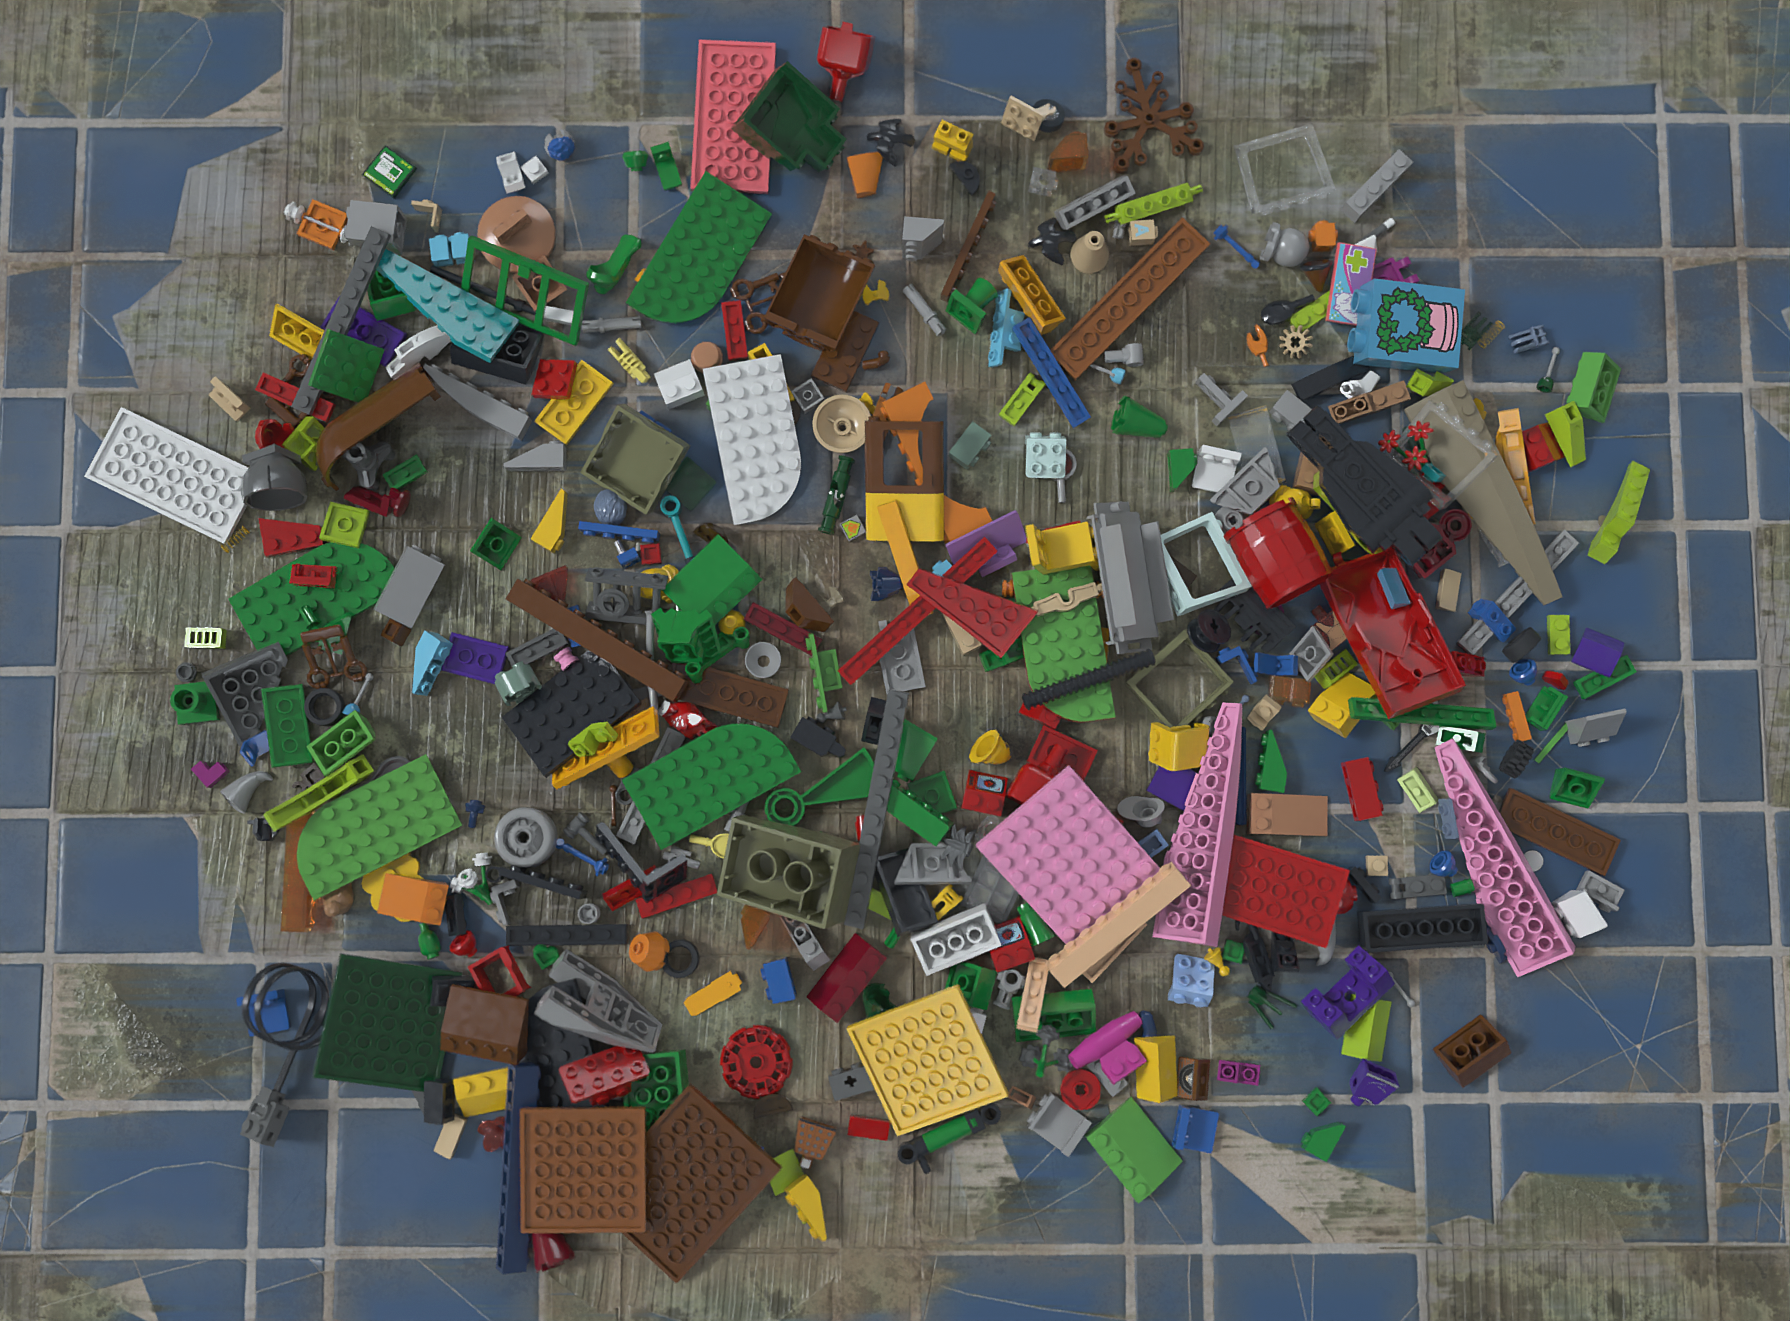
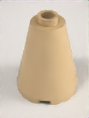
M1091 231L1073 244L1070 257L1077 270L1082 273L1093 274L1094 272L1101 271L1107 264L1109 250L1101 233Z

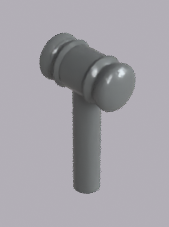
M579 812L578 816H575L567 825V828L563 829V832L571 839H574L575 835L579 833L597 851L604 855L607 852V848L600 844L584 828L586 823L589 822V818L584 813Z

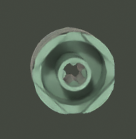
M523 661L514 664L512 669L507 672L502 671L495 675V686L506 706H512L510 702L514 701L516 704H519L535 692L537 688L539 690L542 688L531 666L524 664Z

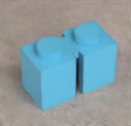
M458 232L448 238L446 235H436L435 238H430L429 243L433 264L437 267L453 265V259H456L457 264H464L467 242L470 236L464 232Z

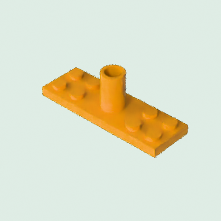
M652 706L615 725L612 728L618 733L616 741L602 742L599 744L594 755L584 757L576 755L552 773V785L557 790L567 786L578 778L584 777L604 765H607L618 778H624L629 775L633 769V764L625 754L635 751L646 743L660 737L658 711Z

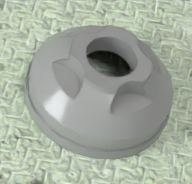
M759 642L748 649L745 656V665L748 671L755 677L768 678L774 675L780 668L781 656L774 645L767 642ZM761 656H767L770 663L766 667H761L758 664V659Z

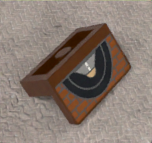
M1178 1058L1177 1098L1194 1101L1208 1100L1210 1059Z

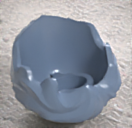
M609 489L603 490L598 493L594 501L596 517L602 524L617 526L623 522L626 516L627 503L615 492Z

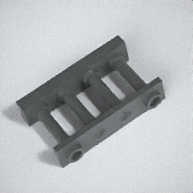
M599 567L589 568L585 581L593 582V602L589 601L586 609V618L646 625L645 611H656L660 608L661 589L665 590L668 576L659 573L647 574L608 570ZM601 583L613 584V588L617 590L621 589V585L633 586V606L629 605L627 612L620 617H609L603 614L597 605V599L601 593ZM641 587L653 588L652 608L641 606ZM613 597V605L615 608L617 601H615V598ZM662 609V611L666 613L668 609Z

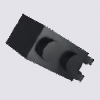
M809 716L807 719L801 718L790 736L791 739L821 757L827 756L829 752L835 756L837 755L839 758L845 755L846 749L836 742L837 737L834 736L835 732L826 726L824 729L817 726L818 721Z

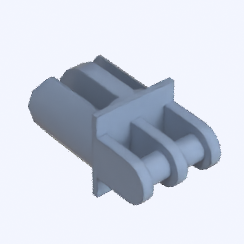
M1544 325L1531 327L1528 330L1509 335V340L1520 338L1511 343L1512 347L1521 346L1513 350L1514 354L1549 344V340L1547 341L1545 337L1547 334L1542 329Z

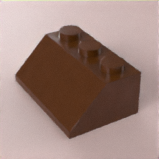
M1481 1014L1433 1048V1052L1448 1073L1462 1088L1511 1054L1507 1040Z

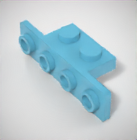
M1011 289L998 291V296L995 298L996 307L993 316V331L990 338L991 347L988 354V366L992 368L1002 365L1004 348L1015 352L1021 350V343L1012 327L1024 321L1025 313L1009 308Z

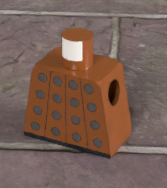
M800 1116L795 1144V1152L802 1154L800 1166L811 1169L814 1158L818 1160L823 1159L837 1127Z

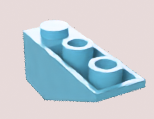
M424 630L416 646L413 694L428 695L446 657L450 653L453 643L438 633Z

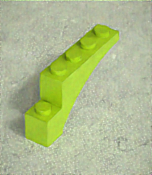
M1635 461L1628 465L1618 494L1595 538L1591 541L1587 556L1606 564L1617 553L1621 538L1635 524L1649 476V468Z
M361 755L347 762L298 795L265 812L263 816L275 832L339 798L350 787L366 780L374 770L365 756Z

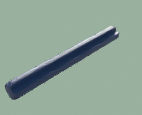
M1242 727L1236 825L1247 824L1245 727Z

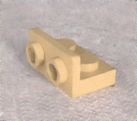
M215 376L210 381L215 387L209 396L235 421H239L251 409L219 378Z

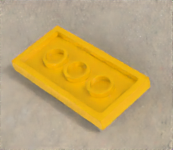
M581 360L577 366L570 400L551 399L534 422L567 446L614 384Z

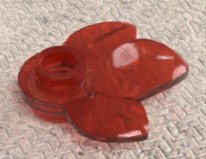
M499 1116L494 1120H485L479 1125L477 1132L484 1135L483 1147L486 1152H493L499 1147L503 1149L504 1130L500 1129L498 1125L504 1127L505 1116Z

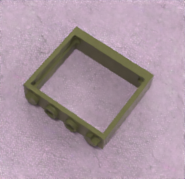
M1186 629L1154 656L1156 661L1154 666L1149 665V668L1143 667V670H1139L1125 683L1161 724L1168 727L1173 726L1140 691L1136 684L1182 642L1194 652L1222 684L1176 726L1187 725L1191 721L1195 723L1203 716L1201 712L1206 707L1209 710L1217 703L1216 698L1220 694L1224 696L1232 689L1230 685L1233 683V680L1208 653L1199 650L1193 645Z

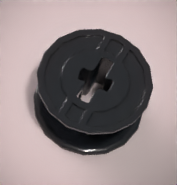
M1205 609L1200 612L1198 618L1189 622L1187 633L1195 647L1205 653H1213L1218 650L1220 644L1230 639L1231 628L1222 614L1213 609Z

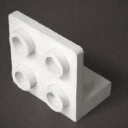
M1202 445L1198 452V462L1195 467L1192 487L1217 493L1234 477L1236 465L1240 461L1242 453Z

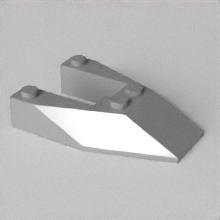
M566 949L553 964L549 976L556 982L576 978L580 995L587 1000L586 1004H581L552 985L540 999L535 1014L552 1025L607 1044L653 1053L656 1049L662 1024L616 980Z

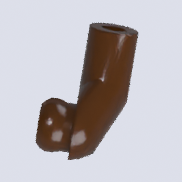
M885 350L878 353L879 358L862 361L863 369H875L887 364L890 360V357H888L889 353Z

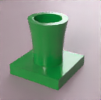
M977 278L966 296L956 289L953 291L945 311L976 335L986 316V312L982 309L994 300L998 293L989 281Z
M205 682L174 685L175 690L171 694L170 704L177 712L178 725L220 720L219 707Z

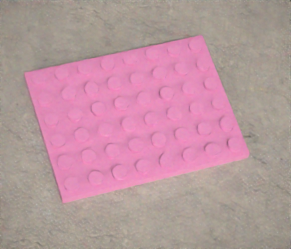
M1067 766L976 843V847L1065 944L1074 941L1084 929L1094 925L1100 916H1105L1115 904L1121 903L1131 891L1141 887L1147 878L1153 877L1160 869L1070 766Z

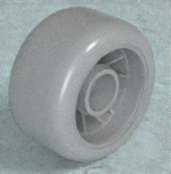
M520 807L506 813L498 822L494 833L495 847L501 858L510 865L520 868L536 867L547 861L554 853L558 839L557 829L553 820L545 812L530 807ZM523 832L529 834V840L526 843L520 840Z

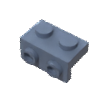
M1449 797L1438 799V811L1442 818V831L1445 839L1459 838L1452 799Z

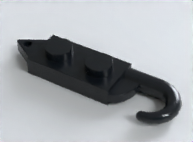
M1235 920L1236 931L1240 930L1239 925L1241 921ZM1247 924L1250 933L1244 937L1242 946L1254 981L1259 983L1267 992H1271L1272 979L1275 974L1272 970L1263 939L1260 938L1256 926Z

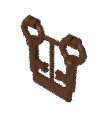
M786 272L779 275L775 273L753 282L747 279H738L733 283L730 289L733 298L747 300L746 303L749 311L752 312L744 322L747 332L759 334L765 331L768 326L767 321L764 319L765 314L753 312L752 307L773 300L775 295L750 304L748 299L753 295L755 289L765 285L771 287L772 293H774V290L777 291L776 281L779 278L783 279ZM742 283L746 284L749 290L748 294L740 296L737 288ZM760 317L763 323L762 327L754 329L751 319Z
M298 354L292 357L289 363V372L282 381L290 383L295 377L305 376L312 360L306 354ZM298 359L306 365V369L302 372L294 368V363ZM321 393L320 398L325 399L327 401H330L336 397V395L332 393L330 394V396H325L323 393ZM272 397L265 401L267 407L285 423H291L293 428H296L305 417L309 416L301 411L298 415L300 418H297L288 410L290 405L283 406Z
M338 624L301 632L302 648L310 667L307 674V682L311 687L316 689L327 688L330 683V677H337L343 674L354 682L364 680L367 674V667L355 658L347 635H344L341 625ZM341 636L339 638L340 642L331 643V647H333V651H338V649L344 650L347 658L344 673L337 671L326 641L327 638ZM323 641L334 671L333 674L329 675L328 672L321 669L314 657L316 654L324 653L321 650L322 646L311 648L309 642ZM356 665L361 667L362 673L350 674V667H355ZM319 673L324 675L325 681L313 682L312 675H318Z

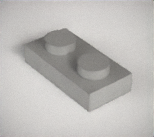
M1100 1059L1087 1065L1112 1097L1128 1085L1124 1078L1113 1085L1102 1071Z

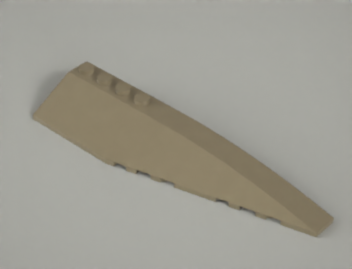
M1462 380L1405 408L1404 411L1411 425L1416 426L1417 421H1420L1422 425L1430 422L1428 428L1434 429L1433 432L1427 433L1428 439H1424V443L1428 452L1426 456L1429 462L1446 475L1441 484L1448 488L1452 497L1456 498L1463 506L1462 509L1474 519L1477 527L1492 545L1499 549L1503 554V558L1509 561L1518 576L1525 580L1528 588L1543 606L1562 598L1558 583L1528 511L1464 381Z

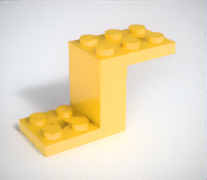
M1088 521L1040 531L1034 524L1025 526L1032 566L1044 575L1088 565L1095 571L1100 570L1093 526Z

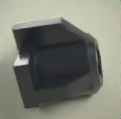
M265 818L247 820V824H253V834L258 841H274L279 833V830L273 831Z

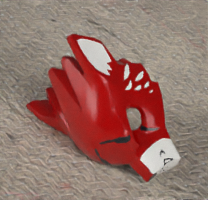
M664 700L658 710L659 714L671 727L674 726L691 740L694 739L695 735L700 737L702 733L705 734L717 728V725L707 720L700 710L690 702L672 704Z

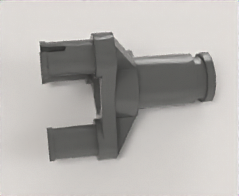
M379 442L369 447L358 443L341 456L356 469L360 484L373 491V489L377 490L380 487V482L376 479L380 465L384 460H393L395 452L386 442Z

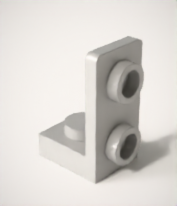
M511 880L491 887L492 892H490L492 902L497 904L498 911L496 915L498 921L503 923V926L509 925L511 922L501 893L504 896L515 893V889L520 887L517 880Z

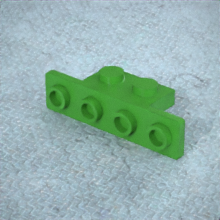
M808 633L809 638L805 640L807 650H811L812 653L809 663L811 670H815L816 677L812 678L814 689H818L819 697H816L817 707L822 709L823 713H826L827 706L824 691L842 688L841 677L838 672L839 666L836 649L817 652L814 634Z

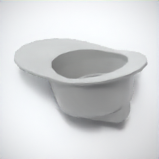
M1131 796L1122 800L1117 810L1123 818L1135 820L1138 825L1147 828L1161 824V815L1165 804L1158 798Z

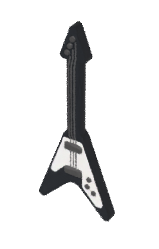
M1439 701L1433 702L1431 704H1439ZM1421 724L1418 733L1395 757L1389 758L1384 772L1400 767V762L1424 738L1438 733L1439 726Z

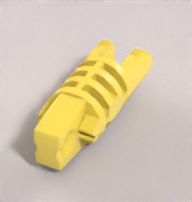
M619 337L616 340V344L624 353L620 354L612 346L608 351L633 379L637 378L641 383H646L651 378L645 371L646 366Z

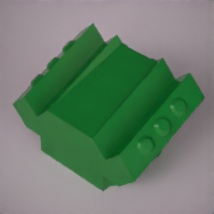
M659 608L651 614L658 637V647L665 653V657L671 663L697 661L703 664L705 657L713 658L721 652L714 621L707 609L698 614L695 608L691 611H677L671 608L666 613Z

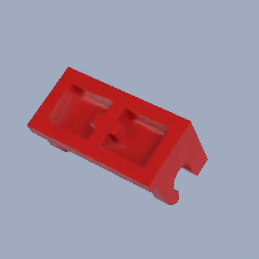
M293 564L289 583L294 586L335 589L337 567Z

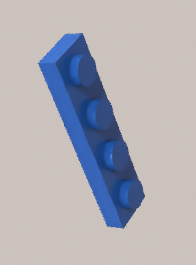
M579 521L578 529L585 536L595 537V534H602L603 538L615 539V536L622 537V540L634 541L635 538L642 539L643 543L654 544V541H659L660 533L657 530Z

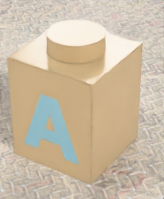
M1154 220L1130 221L1128 226L1130 246L1153 245L1155 238H1158V228L1154 226Z

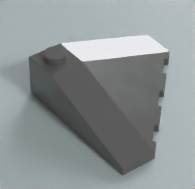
M279 642L202 673L206 685L240 748L244 741L262 732L259 729L265 717L261 689L278 687L281 680L279 675L282 666L285 667L288 661Z

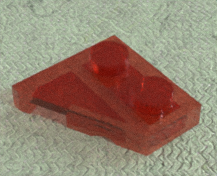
M564 565L531 579V582L536 584L534 588L539 591L544 589L552 594L551 598L555 601L561 599L565 602L568 567Z

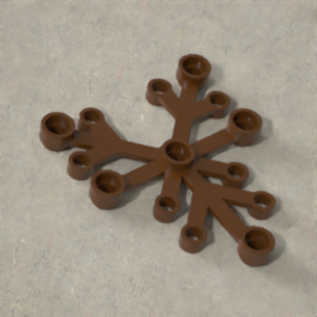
M1130 58L1126 64V72L1133 76L1137 92L1128 88L1126 82L1122 80L1116 82L1114 89L1116 93L1123 94L1139 103L1142 110L1133 106L1130 99L1124 98L1120 102V110L1128 112L1137 118L1118 123L1116 121H1108L1104 126V134L1108 138L1116 137L1121 130L1140 126L1133 138L1123 141L1115 139L1111 144L1113 152L1118 153L1122 149H1126L1123 156L1118 157L1114 162L1113 168L1118 174H1124L1128 171L1130 166L1129 159L1133 153L1135 154L1134 161L1136 165L1143 166L1146 163L1147 156L1142 152L1140 141L1147 129L1155 127L1169 135L1172 154L1176 157L1181 156L1184 151V146L1180 142L1188 146V152L1193 156L1201 154L1204 148V143L1201 139H1191L1184 135L1196 132L1198 125L1195 121H1188L1186 125L1176 128L1161 122L1162 120L1178 116L1183 120L1190 119L1194 112L1192 104L1184 102L1179 108L1158 113L1162 104L1169 97L1168 91L1161 89L1158 91L1157 99L1150 109L1148 101L1157 86L1163 82L1164 75L1160 71L1154 72L1152 81L1145 91L1140 74L1142 63L1138 58ZM1131 63H1136L1137 67H1132ZM1159 76L1161 80H1156L1154 77ZM1122 85L1124 89L1120 90L1117 86ZM1165 94L1166 98H1161L1159 95ZM1127 103L1129 107L1125 108L1122 104ZM1187 107L1190 111L1185 112L1183 108ZM1150 116L1153 120L1148 121L1146 117ZM1113 125L1115 130H1110L1109 126ZM1193 125L1195 129L1190 130L1188 126ZM1118 143L1120 148H1115L1114 144ZM1198 143L1200 147L1195 148L1193 144ZM1175 148H1180L1181 152H1176ZM1143 157L1144 161L1140 162L1137 158ZM1123 161L1125 166H1120L1119 162Z

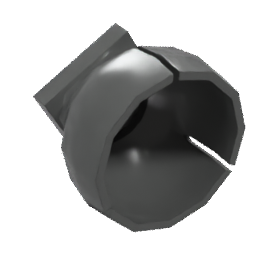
M276 444L242 455L243 463L250 465L243 476L241 489L243 503L249 508L262 511H282L296 508L306 502L308 496L307 481L305 475L296 466V464L301 463L300 455Z

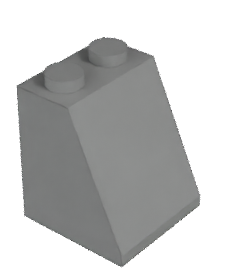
M351 200L350 206L346 210L348 222L344 227V237L352 245L362 247L372 226L391 235L386 246L387 250L397 255H402L407 217L399 206Z

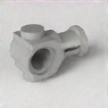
M1012 968L998 972L996 979L1000 980L998 984L1000 991L996 1001H993L994 1005L1008 1010L1011 1008L1009 1005L1013 994H1017L1019 988L1023 989L1026 982V977L1020 975L1017 970ZM1011 972L1017 975L1016 982L1012 984L1006 981L1007 974Z

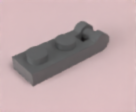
M1424 875L1388 879L1389 885L1392 888V893H1390L1391 899L1447 894L1445 877ZM1399 884H1404V892H1400Z

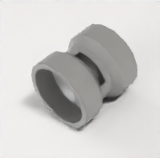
M595 904L582 905L578 910V918L584 924L595 923L601 915L600 908Z

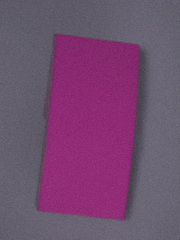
M1219 1060L1217 1080L1258 1086L1261 1065Z

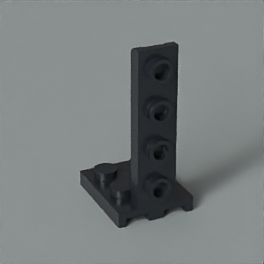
M603 822L596 825L595 836L598 842L606 846L609 856L617 860L620 870L628 874L631 884L635 888H639L642 892V898L646 903L686 879L688 859L684 854L671 858L667 864L653 869L646 876L607 825Z

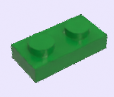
M416 454L384 473L383 476L390 488L393 487L400 490L428 473V471Z

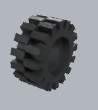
M1516 740L1509 747V750L1506 751V755L1503 756L1499 770L1514 779L1517 778L1525 770L1526 765L1529 764L1534 748L1520 740Z

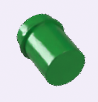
M1464 879L1450 884L1453 897L1471 894L1475 891L1471 879Z

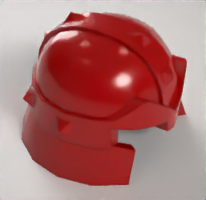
M275 419L261 420L255 430V442L260 449L273 444L284 448L282 444L291 435L294 428L291 423H284L282 427L280 422Z

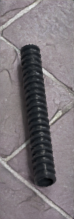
M1148 648L1146 652L1140 651V654L1135 653L1134 656L1123 657V660L1117 659V662L1106 663L1104 667L1100 665L1098 669L1095 667L1092 671L1090 669L1087 670V673L1082 672L1081 675L1070 676V679L1064 678V681L1058 680V683L1047 684L1045 688L1042 686L1039 690L1037 688L1034 689L1033 692L1030 690L1028 694L1022 693L1023 703L1027 710H1031V707L1037 708V705L1048 704L1050 700L1054 702L1056 698L1058 700L1062 696L1065 698L1067 694L1078 693V690L1084 691V688L1096 687V684L1107 683L1109 679L1112 681L1115 677L1118 679L1120 675L1124 677L1126 673L1137 672V669L1149 668V665L1154 666L1156 663L1154 654Z

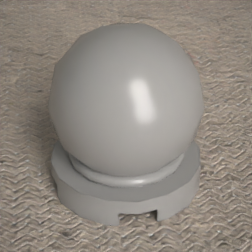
M1272 222L1264 240L1268 242L1265 250H1261L1260 260L1268 262L1270 258H1273L1277 264L1283 267L1299 265L1308 255V240L1303 232L1293 228L1281 231L1280 224Z

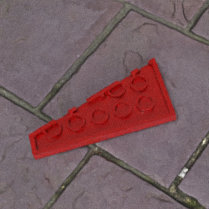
M918 568L906 584L1000 658H1002L1039 611Z

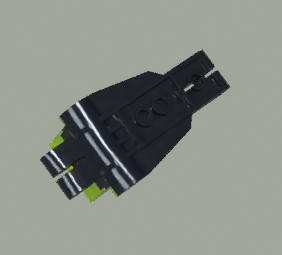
M1315 406L1303 417L1304 422L1299 421L1286 433L1290 441L1319 470L1314 474L1313 489L1333 511H1336L1349 533L1367 552L1377 554L1391 547L1408 565L1413 566L1426 554L1425 550L1429 551L1442 539L1439 531L1424 516L1431 509L1427 504L1433 499L1429 489L1412 473L1369 442L1354 441L1327 411H1324L1319 406Z

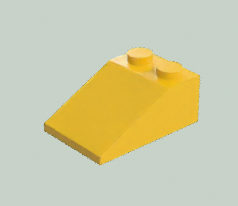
M1348 672L1322 692L1308 709V712L1314 721L1346 739L1360 720L1350 719L1348 699L1351 697L1376 699L1377 696L1371 684Z

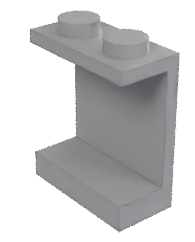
M1051 1092L1048 1096L1044 1094L1038 1103L1040 1108L1037 1112L1033 1111L1028 1117L1027 1122L1029 1123L1027 1127L1069 1157L1092 1123Z

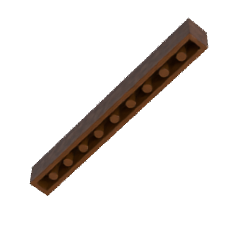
M526 578L524 581L516 580L505 598L507 601L669 700L677 703L689 683L684 679L686 675L677 670L674 673L668 670V664L661 660L655 662L651 659L652 655L643 649L641 652L634 649L635 644L626 639L624 642L617 638L619 635L612 630L604 631L601 629L602 624L594 619H591V621L586 620L584 613L577 609L574 611L568 609L569 604L561 599L555 601L551 598L552 594L544 589H541V591L534 588L536 584Z

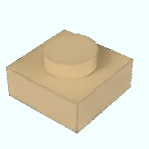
M1366 856V875L1388 876V856Z

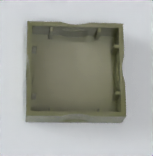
M620 404L616 406L604 428L601 440L592 450L580 473L603 488L615 492L622 500L647 515L654 512L691 445L628 405Z

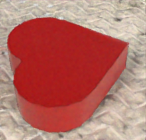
M1547 670L1542 676L1543 681L1561 690H1566L1569 684L1563 673Z

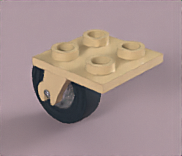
M1010 96L1001 124L1035 141L1040 131L1051 133L1059 130L1063 125L1065 112L1059 103L1050 99L1039 100L1031 107L1019 99Z

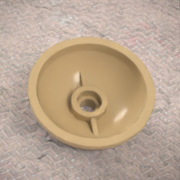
M835 395L829 397L818 406L814 413L813 431L815 437L824 448L832 452L849 453L855 451L865 443V420H868L870 413L867 407L853 396ZM845 425L846 430L840 431L839 427Z

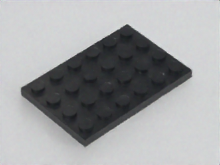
M589 650L578 657L579 660L570 664L565 671H560L542 685L540 690L538 688L502 716V719L545 778L576 756L567 744L589 725L608 722L613 727L642 704L615 667Z

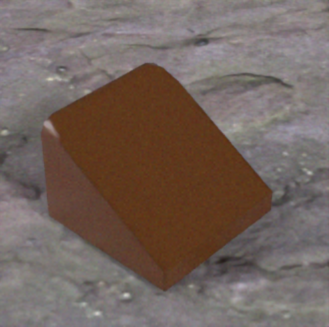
M390 618L381 636L399 646H403L411 629Z

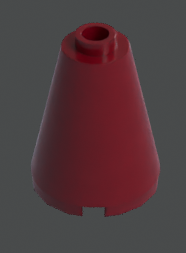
M532 1233L534 1263L537 1273L541 1270L544 1272L564 1264V1260L569 1259L572 1261L576 1258L563 1233Z

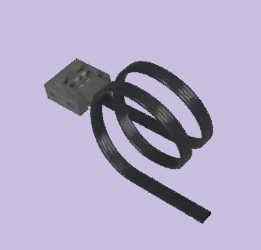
M290 963L269 965L253 977L242 1001V1015L248 1029L261 1040L289 1050L274 1088L270 1089L262 1086L259 1095H256L249 1108L247 1119L244 1121L240 1135L273 1148L290 1107L282 1105L286 1094L280 1091L297 1051L312 1049L319 1045L321 1035L307 1044L300 1045V1043L310 1039L319 1030L325 1020L328 1008V988L324 980L312 970ZM283 968L267 979L257 995L254 1006V1019L257 1030L251 1021L249 1012L252 994L265 975L275 969ZM299 971L306 979L309 987L308 1006L295 1038L288 1041H276L269 1035L263 1025L262 1005L267 992L280 977ZM313 977L320 987L322 1001L316 1021L305 1033L317 999Z

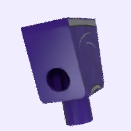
M1363 1058L1349 1081L1353 1094L1350 1099L1356 1106H1361L1364 1101L1378 1105L1400 1086L1396 1073Z

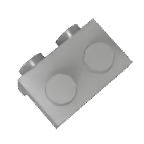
M1589 870L1585 871L1576 889L1586 891L1590 899L1599 904L1598 908L1608 913L1619 910L1617 904L1624 892V889Z

